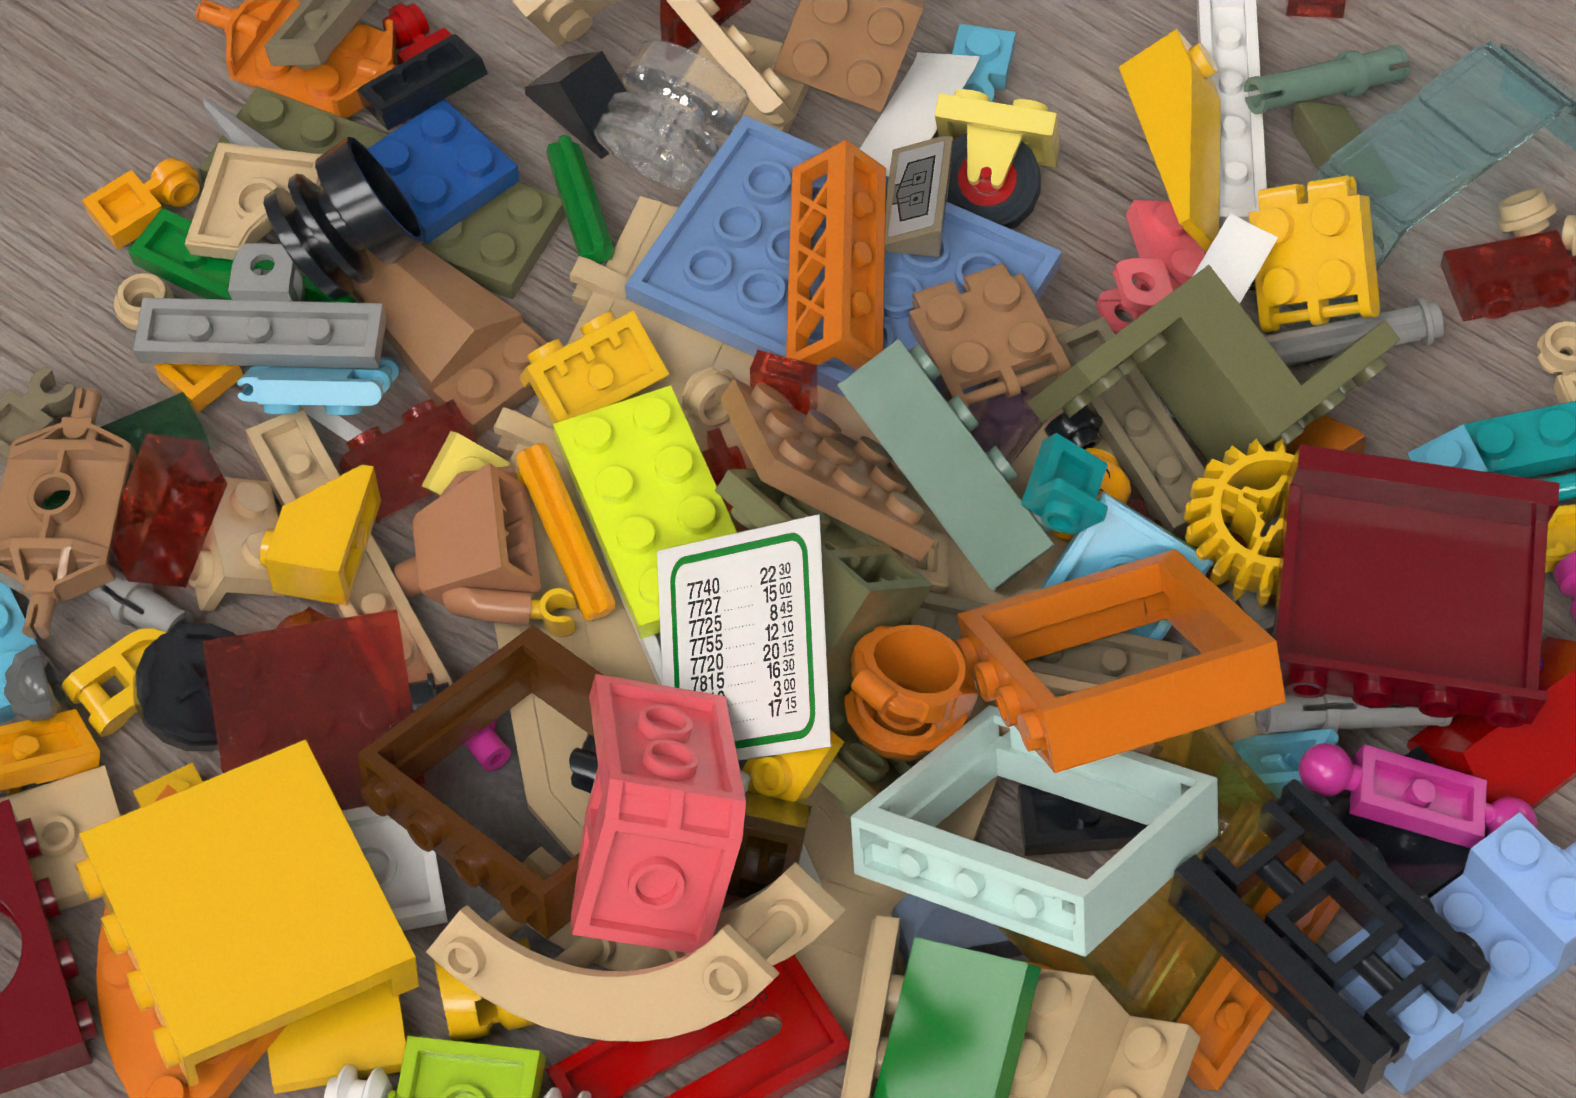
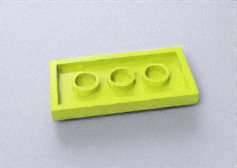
M671 385L553 424L555 440L640 639L660 633L657 551L737 533L722 497L715 492L717 486Z

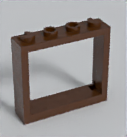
M532 625L360 751L358 759L363 786L360 792L365 803L375 814L381 817L388 815L407 830L409 836L418 847L426 852L433 850L449 862L458 876L467 885L474 888L480 886L500 902L502 908L514 921L520 924L528 923L549 939L571 921L580 852L544 880L414 781L531 693L594 737L589 695L595 674H603Z

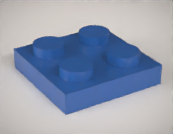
M445 99L429 107L368 148L393 178L408 200L420 222L424 233V241L427 244L520 181L518 166Z

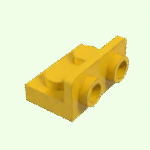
M633 310L616 319L612 311H608L580 328L584 335L582 338L566 346H563L558 338L527 355L531 364L525 368L519 379L524 388L532 386L550 420L555 424L628 400L665 380L670 374Z

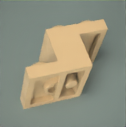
M1041 968L1009 1098H1179L1201 1038L1188 1024L1130 1016L1095 976Z

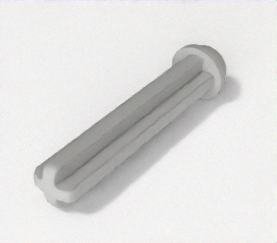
M1417 298L1414 300L1412 307L1382 312L1375 318L1364 319L1363 317L1264 337L1286 366L1290 367L1329 359L1385 320L1401 339L1395 345L1420 341L1423 346H1430L1433 344L1434 338L1443 336L1444 322L1441 309L1436 301L1427 303L1424 298Z

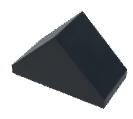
M603 51L569 56L524 87L525 95L601 159L645 128L644 119Z

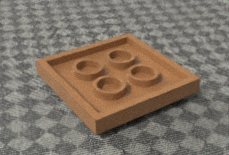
M733 378L720 399L760 481L919 561L923 559L935 539L922 518L924 510L909 496L906 490L908 482L895 471L890 462L891 456L881 444L865 436H861L858 442L841 433V428L832 419L816 410H809L807 415L789 407V401L777 390L766 384L757 383L755 388Z

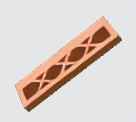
M844 140L792 168L786 368L797 375L834 357L854 370H858L883 351L886 167L848 140ZM827 174L825 184L814 201H812L813 181ZM826 217V229L811 250V238ZM825 267V279L812 299L809 300L810 287L822 268ZM824 317L823 339L808 346V338L821 318Z

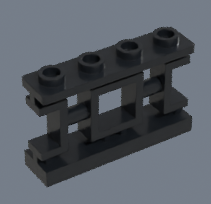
M1293 779L1283 787L1281 796L1277 801L1271 799L1262 806L1258 827L1272 840L1268 845L1239 868H1236L1214 845L1203 853L1202 860L1193 855L1175 870L1168 903L1363 1095L1382 1079L1386 1066L1391 1062L1395 1064L1404 1056L1411 1037L1393 1019L1426 991H1429L1443 1006L1454 1014L1463 1006L1465 1000L1471 1002L1481 994L1491 967L1477 942L1466 933L1456 932L1435 912L1429 897L1420 888L1412 884L1407 885L1386 865L1381 852L1373 843L1365 838H1357L1337 819L1333 807L1322 795L1316 792H1309L1300 782ZM1302 844L1326 866L1306 883L1284 864L1301 850ZM1262 881L1283 900L1266 914L1264 921L1240 899ZM1328 896L1332 897L1370 934L1369 937L1336 964L1294 924ZM1400 938L1425 961L1405 979L1381 958L1398 944ZM1359 975L1382 996L1365 1011L1363 1018L1338 995L1342 989Z

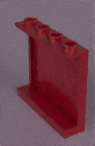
M1300 444L1287 475L1273 638L1277 641L1283 686L1287 692L1302 698H1318L1325 694L1350 697L1356 704L1369 708H1383L1391 704L1417 707L1422 714L1436 718H1448L1457 714L1484 717L1487 723L1503 728L1532 724L1546 703L1548 691L1538 690L1548 523L1558 508L1560 483Z

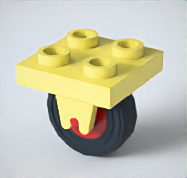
M959 89L955 91L954 96L939 93L934 115L939 137L953 136L952 165L947 202L1009 229L1018 227L1033 212L1041 193L1039 165L1056 168L1060 150L1057 113L1049 112L1045 104L1033 100L1016 99L1013 101V105L989 102V96L974 90Z

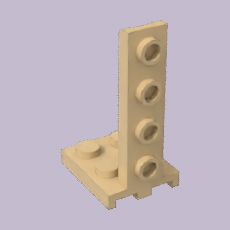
M621 0L512 1L532 24L555 45L560 47L566 41L571 42L581 37L591 27L593 23L592 18L609 3H618ZM666 0L752 103L774 126H785L796 117L784 103V100L792 94L770 67L761 74L748 60L756 51L734 25L724 32L712 18L720 10L713 0Z

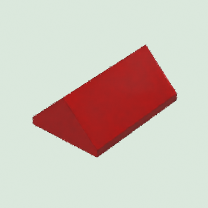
M1547 637L1541 642L1540 657L1543 666L1539 671L1538 690L1548 691L1546 703L1532 724L1503 728L1487 723L1484 717L1457 714L1453 716L1450 725H1428L1408 740L1407 748L1412 751L1420 746L1438 766L1487 780L1486 803L1492 804L1494 801L1504 797H1516L1527 802L1533 809L1576 777V641Z

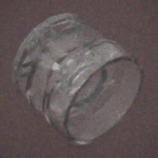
M656 39L643 41L622 79L628 92L614 94L607 106L610 113L603 114L594 130V134L598 142L611 155L629 168L670 188L690 192L720 149L715 140L728 138L740 121L750 100L746 90L734 77L703 56L674 43Z

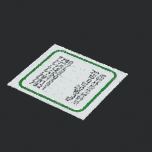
M820 514L657 551L663 686L725 696L738 761L831 747Z

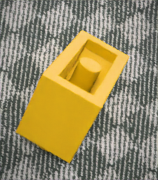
M360 465L282 506L275 529L266 530L260 547V564L267 568L273 593L347 606L381 504L374 466Z

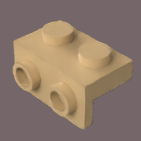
M201 475L188 497L180 502L176 514V527L179 535L184 536L189 559L187 578L189 584L195 587L201 611H214L226 592L285 596L273 593L267 568L260 564V547L263 536L267 529H275L279 518L269 481Z

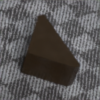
M745 792L746 809L743 837L726 892L727 895L746 898L777 880L795 862L799 865L812 806Z

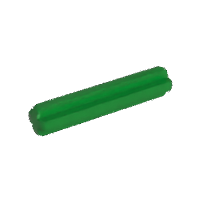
M559 136L556 143L548 145L546 154L578 256L602 265L604 261L612 260L614 248L580 144L572 142L570 136Z

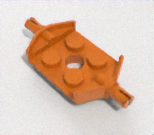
M201 0L202 4L199 3L196 9L195 17L198 22H204L225 31L226 64L231 80L253 88L261 87L345 119L365 108L357 89L397 66L393 20L387 19L385 22V32L357 22L354 29L332 51L325 64L311 69H300L296 65L271 66L264 45L302 3L301 1L246 0L239 7L229 8L210 0Z

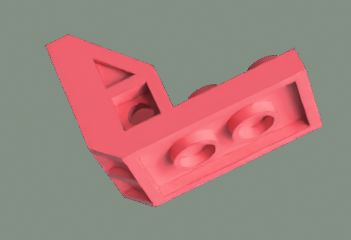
M595 674L589 700L598 769L585 812L570 919L572 935L692 953L710 941L714 936L743 837L746 798L726 697Z

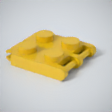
M1346 175L1310 181L1307 185V191L1304 184H1291L1259 190V211L1248 213L1249 223L1278 237L1255 277L1259 324L1264 333L1276 332L1282 324L1310 321L1313 326L1325 325L1329 323L1331 317L1359 313L1364 319L1378 317L1380 314V300L1369 196L1358 195L1355 177ZM1358 296L1357 302L1329 305V299ZM1307 303L1308 309L1280 312L1279 310L1280 306Z

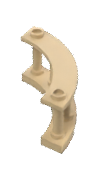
M539 847L523 862L526 867L544 880L563 866L543 847ZM795 862L777 880L764 889L742 900L733 902L727 908L721 909L713 938L692 953L572 935L570 921L547 939L565 949L553 960L531 951L510 939L526 925L539 933L528 923L520 924L514 921L504 909L486 922L468 905L456 914L426 953L453 977L481 997L535 1024L579 1037L605 1041L639 1042L671 1038L702 1029L726 1018L753 1000L780 974L772 965L788 959L812 943L846 910ZM593 963L613 971L588 969L587 967Z

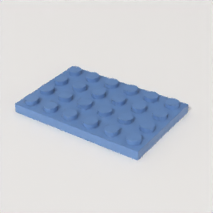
M743 115L625 284L626 299L797 375L786 368L792 168L822 153L825 149ZM827 174L813 181L812 201H814L825 184ZM886 176V195L889 180L888 176ZM947 202L940 257L885 252L883 350L897 339L904 344L908 351L918 344L909 327V311L914 310L912 293L952 280L960 294L965 293L962 285L965 283L963 276L1003 263L1011 277L1023 273L1034 296L1039 301L1061 266L1062 251ZM826 217L811 238V250L826 229ZM825 267L822 268L810 287L809 300L812 299L825 279ZM824 317L821 318L808 338V346L823 339ZM834 357L797 376L846 397L837 385L856 370ZM933 380V384L945 398L937 380ZM988 381L963 389V392L965 394L985 387ZM974 404L969 405V411L971 410Z

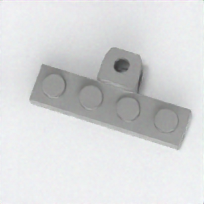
M246 243L239 248L233 260L228 287L232 300L142 299L133 348L139 363L379 369L387 319L383 304L304 302L305 285L299 271L295 270V263L291 260L282 244ZM262 260H271L275 263L272 270H253L255 264Z

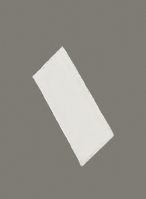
M917 52L913 65L860 147V150L886 167V176L889 177L893 149L932 139L937 131L934 115L939 93L954 96L956 90L963 89L975 70L979 56Z

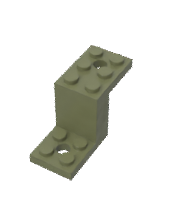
M1207 265L1071 367L1027 403L1042 423L1061 408L1070 418L1137 367L1209 462L1212 459L1223 462L1225 452L1232 445L1246 455L1249 444L1256 438L1265 451H1273L1275 443L1282 438L1285 445L1290 443L1304 432L1303 428L1314 419H1319L1346 398L1345 395L1356 386H1361L1384 369L1388 363L1381 355L1401 339L1385 320L1329 358L1299 382L1212 267Z
M755 469L728 470L715 492L733 506L731 510L733 517L751 530L820 514L830 729L844 741V744L819 782L838 798V807L851 818L854 813L915 765L913 762L888 759L865 747L851 730L847 722L844 698L852 690L850 685L854 680L851 674L852 663L850 662L852 653L859 639L866 633L872 632L874 628L880 625L894 627L908 625L934 585L885 543L760 481Z

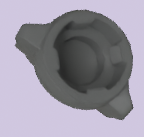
M36 644L30 645L25 650L17 653L12 665L5 672L7 683L4 688V695L11 704L14 714L26 717L31 722L54 717L56 713L62 711L66 706L65 692L61 688L62 682L55 666Z

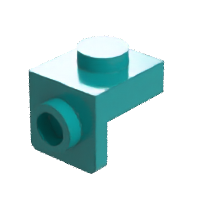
M1055 433L1042 441L1020 505L1040 516L1042 522L1055 531L1071 535L1083 531L1105 520L1108 506L1096 498L1108 464L1058 433Z

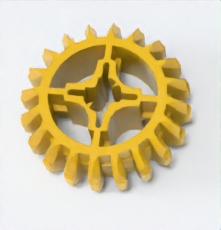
M1256 438L1249 444L1246 455L1232 445L1225 452L1223 462L1212 459L1205 467L1204 478L1198 477L1194 481L1190 492L1192 500L1186 504L1184 512L1185 523L1190 525L1187 527L1185 534L1186 542L1192 547L1198 548L1195 555L1200 561L1208 559L1213 561L1211 567L1214 566L1210 576L1212 583L1217 586L1226 581L1232 582L1234 584L1232 595L1235 601L1244 596L1246 590L1257 593L1256 600L1260 608L1268 604L1270 594H1277L1280 558L1272 557L1280 556L1287 475L1295 456L1286 453L1287 448L1283 438L1275 443L1273 451H1265ZM1281 509L1275 526L1271 525L1267 535L1261 537L1267 521H1272L1276 510ZM1224 521L1230 524L1229 530L1237 533L1244 539L1247 548L1234 539Z

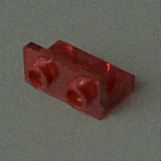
M1558 230L1443 252L1440 266L1463 322L1480 318L1498 319L1512 312L1538 307L1555 308L1569 301L1576 300V256L1569 257Z
M433 399L426 400L400 416L404 424L382 434L379 426L362 432L346 443L349 452L343 455L338 464L343 474L360 465L374 466L381 497V504L375 519L377 524L435 494L422 487V484L450 431L459 433L478 444L454 399L438 407Z

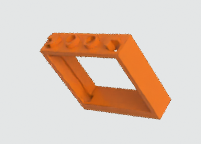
M1176 549L957 614L961 638L955 639L954 643L962 652L966 668L976 681L982 698L985 702L993 701L996 704L1004 724L1007 727L1015 726L1020 732L1027 751L1035 750L1054 773L1286 703L1277 641ZM1167 619L1202 653L1057 698L1024 663V661Z

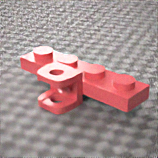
M1133 200L1125 215L1139 258L1124 259L1116 264L1112 276L1115 278L1118 288L1102 292L1096 302L1099 316L1105 318L1115 334L1131 323L1120 320L1115 314L1116 310L1126 311L1132 316L1133 320L1137 319L1193 277L1206 255L1199 244L1179 224L1171 201ZM1132 279H1137L1135 285L1132 283Z

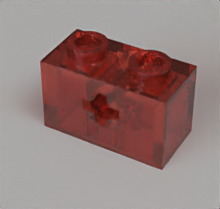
M146 434L122 495L111 548L128 582L186 588L228 484L204 441Z

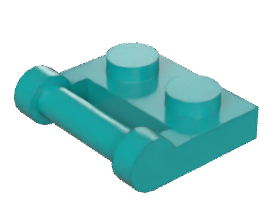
M1576 401L1464 424L1490 473L1529 478L1576 468ZM1576 473L1541 479L1560 483L1559 501L1576 498Z

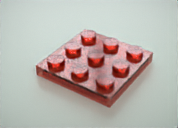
M388 610L203 641L222 774L306 739L341 810L368 806L360 792L363 786L358 753L413 713L398 610ZM422 774L414 781L426 790L425 777Z

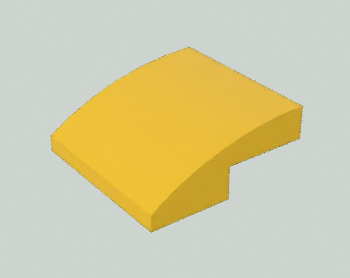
M383 982L287 1024L267 1049L274 1094L325 1086L331 1077H338L341 1069L346 1064L355 1066L359 1079L369 1078L371 1072L377 1067L383 1068L386 1074L401 1072L407 1038L400 995L393 997L387 983Z

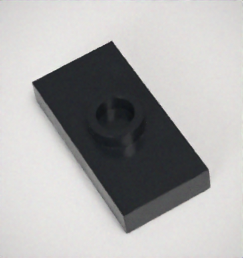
M453 34L359 87L357 92L363 106L389 131L488 73L482 58L457 34Z

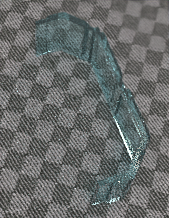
M1489 41L1485 45L1475 48L1424 86L1418 95L1399 109L1386 114L1335 152L1329 161L1319 167L1318 174L1313 181L1346 175L1349 177L1354 176L1358 195L1369 196L1376 270L1378 271L1408 230L1545 127L1576 151V92L1519 48L1503 43L1500 44L1499 48L1492 41ZM1358 296L1329 299V305L1357 302ZM1360 313L1345 315L1343 317L1347 320L1360 317Z

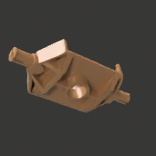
M83 387L75 390L71 417H62L61 423L19 437L11 443L0 490V582L28 598L29 605L22 633L33 639H38V634L41 639H47L50 636L54 608L59 602H65L115 581L116 577L109 564L111 548L129 464L131 462L133 466H139L140 460L130 443L96 426L95 422L102 394L91 387H87L86 392ZM59 490L70 491L68 500L62 506L53 510L42 509L44 500L52 496L54 492Z

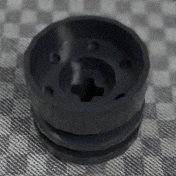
M346 137L316 159L315 168L323 189L305 175L296 173L288 181L290 193L284 188L276 187L264 196L263 201L268 219L291 260L325 295L334 301H341L353 292L354 284L352 279L358 283H367L373 278V269L365 249L385 264H394L424 242V233L420 222L400 188L375 156L353 137Z

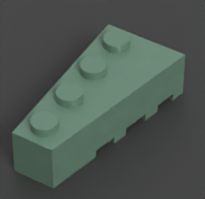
M897 339L837 386L991 591L995 592L1055 547V544L1048 536L1053 529L1047 527L1042 522L1040 516L1020 505L1021 499L1009 485L1011 481L1018 477V474L996 445L985 453L970 432L980 426V424L958 395L948 402L945 400L932 382L941 375V372L922 347L917 344L908 351L904 344Z

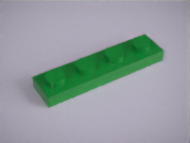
M162 208L128 250L133 264L204 299L232 300L228 287L233 260L191 255L185 246V241L192 221ZM262 260L255 264L253 270H272L275 263L271 260ZM301 274L305 285L304 302L356 303L355 299L350 296L345 297L341 301H334L325 295L306 275Z

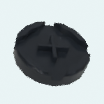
M184 623L170 629L169 632L160 635L144 650L133 676L134 705L143 724L163 743L187 752L214 751L235 742L255 720L264 697L263 671L256 657L253 659L251 652L244 647L246 643L234 632L211 623Z

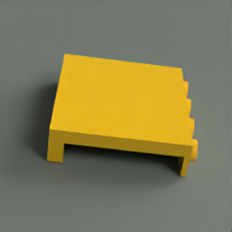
M306 739L79 833L85 859L76 862L75 867L90 901L102 896L110 913L100 918L108 942L115 956L126 951L128 952L135 970L126 973V978L141 1012L153 1007L161 1027L152 1030V1035L167 1069L179 1064L189 1087L199 1083L196 1064L383 982L387 983L393 997L419 987L416 956Z

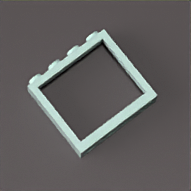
M989 705L851 816L854 874L1086 957L1174 876V872L1179 866L1193 855L1201 852L1218 836V787L1216 777L1131 750L1054 773L1035 750L1027 751L1020 732L1015 726L1007 727L1010 728V731L1002 737L999 736V725L1007 726L1004 724L998 708ZM997 775L1148 825L1087 880L936 828L939 823Z

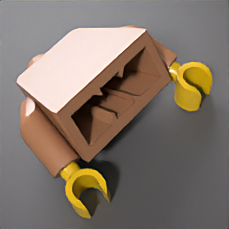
M489 463L479 470L460 472L438 499L416 513L412 521L415 555L396 564L394 567V576L407 597L413 598L423 593V595L444 606L452 615L485 622L528 625L530 618L542 619L546 630L558 637L569 636L576 630L573 618L551 615L557 609L577 608L575 598L568 590L554 588L547 591L541 600L531 599V594L541 590L530 503L532 498L520 471L516 472L513 466L495 467Z

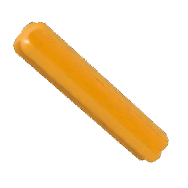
M539 443L521 450L517 454V465L583 618L587 621H593L607 616L615 610L614 597L548 446L544 443Z

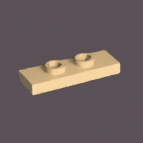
M876 915V918L872 919L841 1098H873L875 1094L877 1079L879 1078L889 1037H885L888 1015H895L904 980L903 975H896L900 951V918Z

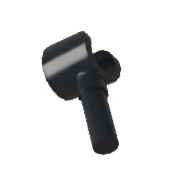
M587 733L582 748L577 747L570 754L569 764L573 772L571 776L572 786L591 793L598 769L595 738Z

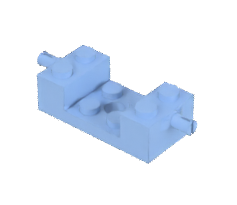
M1519 812L1470 849L1463 874L1430 898L1435 912L1456 932L1466 933L1477 942L1491 968L1481 994L1471 1002L1465 1000L1463 1006L1454 1014L1443 1006L1429 991H1426L1393 1019L1411 1038L1404 1056L1395 1064L1393 1062L1388 1064L1383 1075L1402 1095L1419 1084L1576 963V841L1566 849H1561L1547 840ZM1363 928L1327 956L1336 964L1369 937L1370 934ZM1401 938L1395 947L1381 957L1403 979L1425 962ZM1360 975L1338 993L1362 1018L1365 1011L1382 998Z

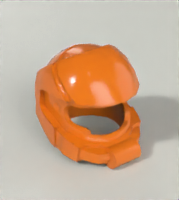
M880 625L874 628L872 632L866 633L855 645L850 659L852 663L851 674L854 680L850 685L852 690L849 694L845 695L844 704L847 722L865 747L888 759L914 762L923 759L963 727L974 709L979 692L975 689L974 678L966 668L962 652L950 638L939 631L921 625H899L895 627Z

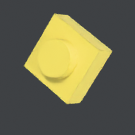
M450 431L422 487L440 496L460 472L479 470L489 463L495 467H506L510 462L459 433Z

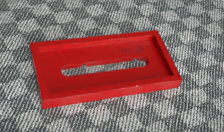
M794 954L788 959L772 965L780 974L753 1000L726 1018L702 1029L671 1038L639 1042L597 1040L547 1068L546 1071L552 1086L560 1089L562 1098H578L582 1091H589L592 1098H624L628 1093L655 1079V1075L663 1071L665 1073L751 1025L753 1020L759 1017L760 1019L774 1017L782 1025L780 1032L665 1098H781L848 1059L850 1041Z

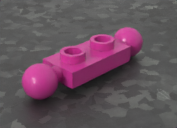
M1320 743L1310 747L1303 754L1299 763L1300 779L1310 792H1316L1323 797H1329L1339 794L1344 789L1351 791L1349 814L1467 848L1475 846L1485 837V834L1488 836L1519 812L1537 829L1536 814L1533 808L1524 800L1516 797H1504L1494 801L1492 804L1486 803L1487 780L1365 744L1353 756V764L1349 755L1341 747L1331 743Z

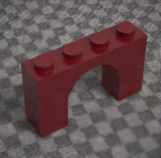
M9 799L0 802V915L18 928L21 933L22 948L17 970L9 984L0 993V1094L93 1063L86 1041L98 1037L87 999L83 998L74 1002L67 979L79 976L69 940L65 937L55 941L49 919L61 915L49 877L37 880L31 859L43 854L31 818L19 821Z

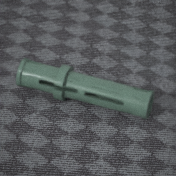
M1398 44L1362 54L1356 50L1341 52L1336 56L1335 60L1248 78L1244 85V92L1259 90L1260 94L1245 97V102L1251 112L1257 115L1265 113L1267 110L1341 93L1347 97L1362 95L1367 91L1368 87L1406 80L1410 67L1404 66L1394 69L1393 64L1407 62L1409 57L1406 50Z

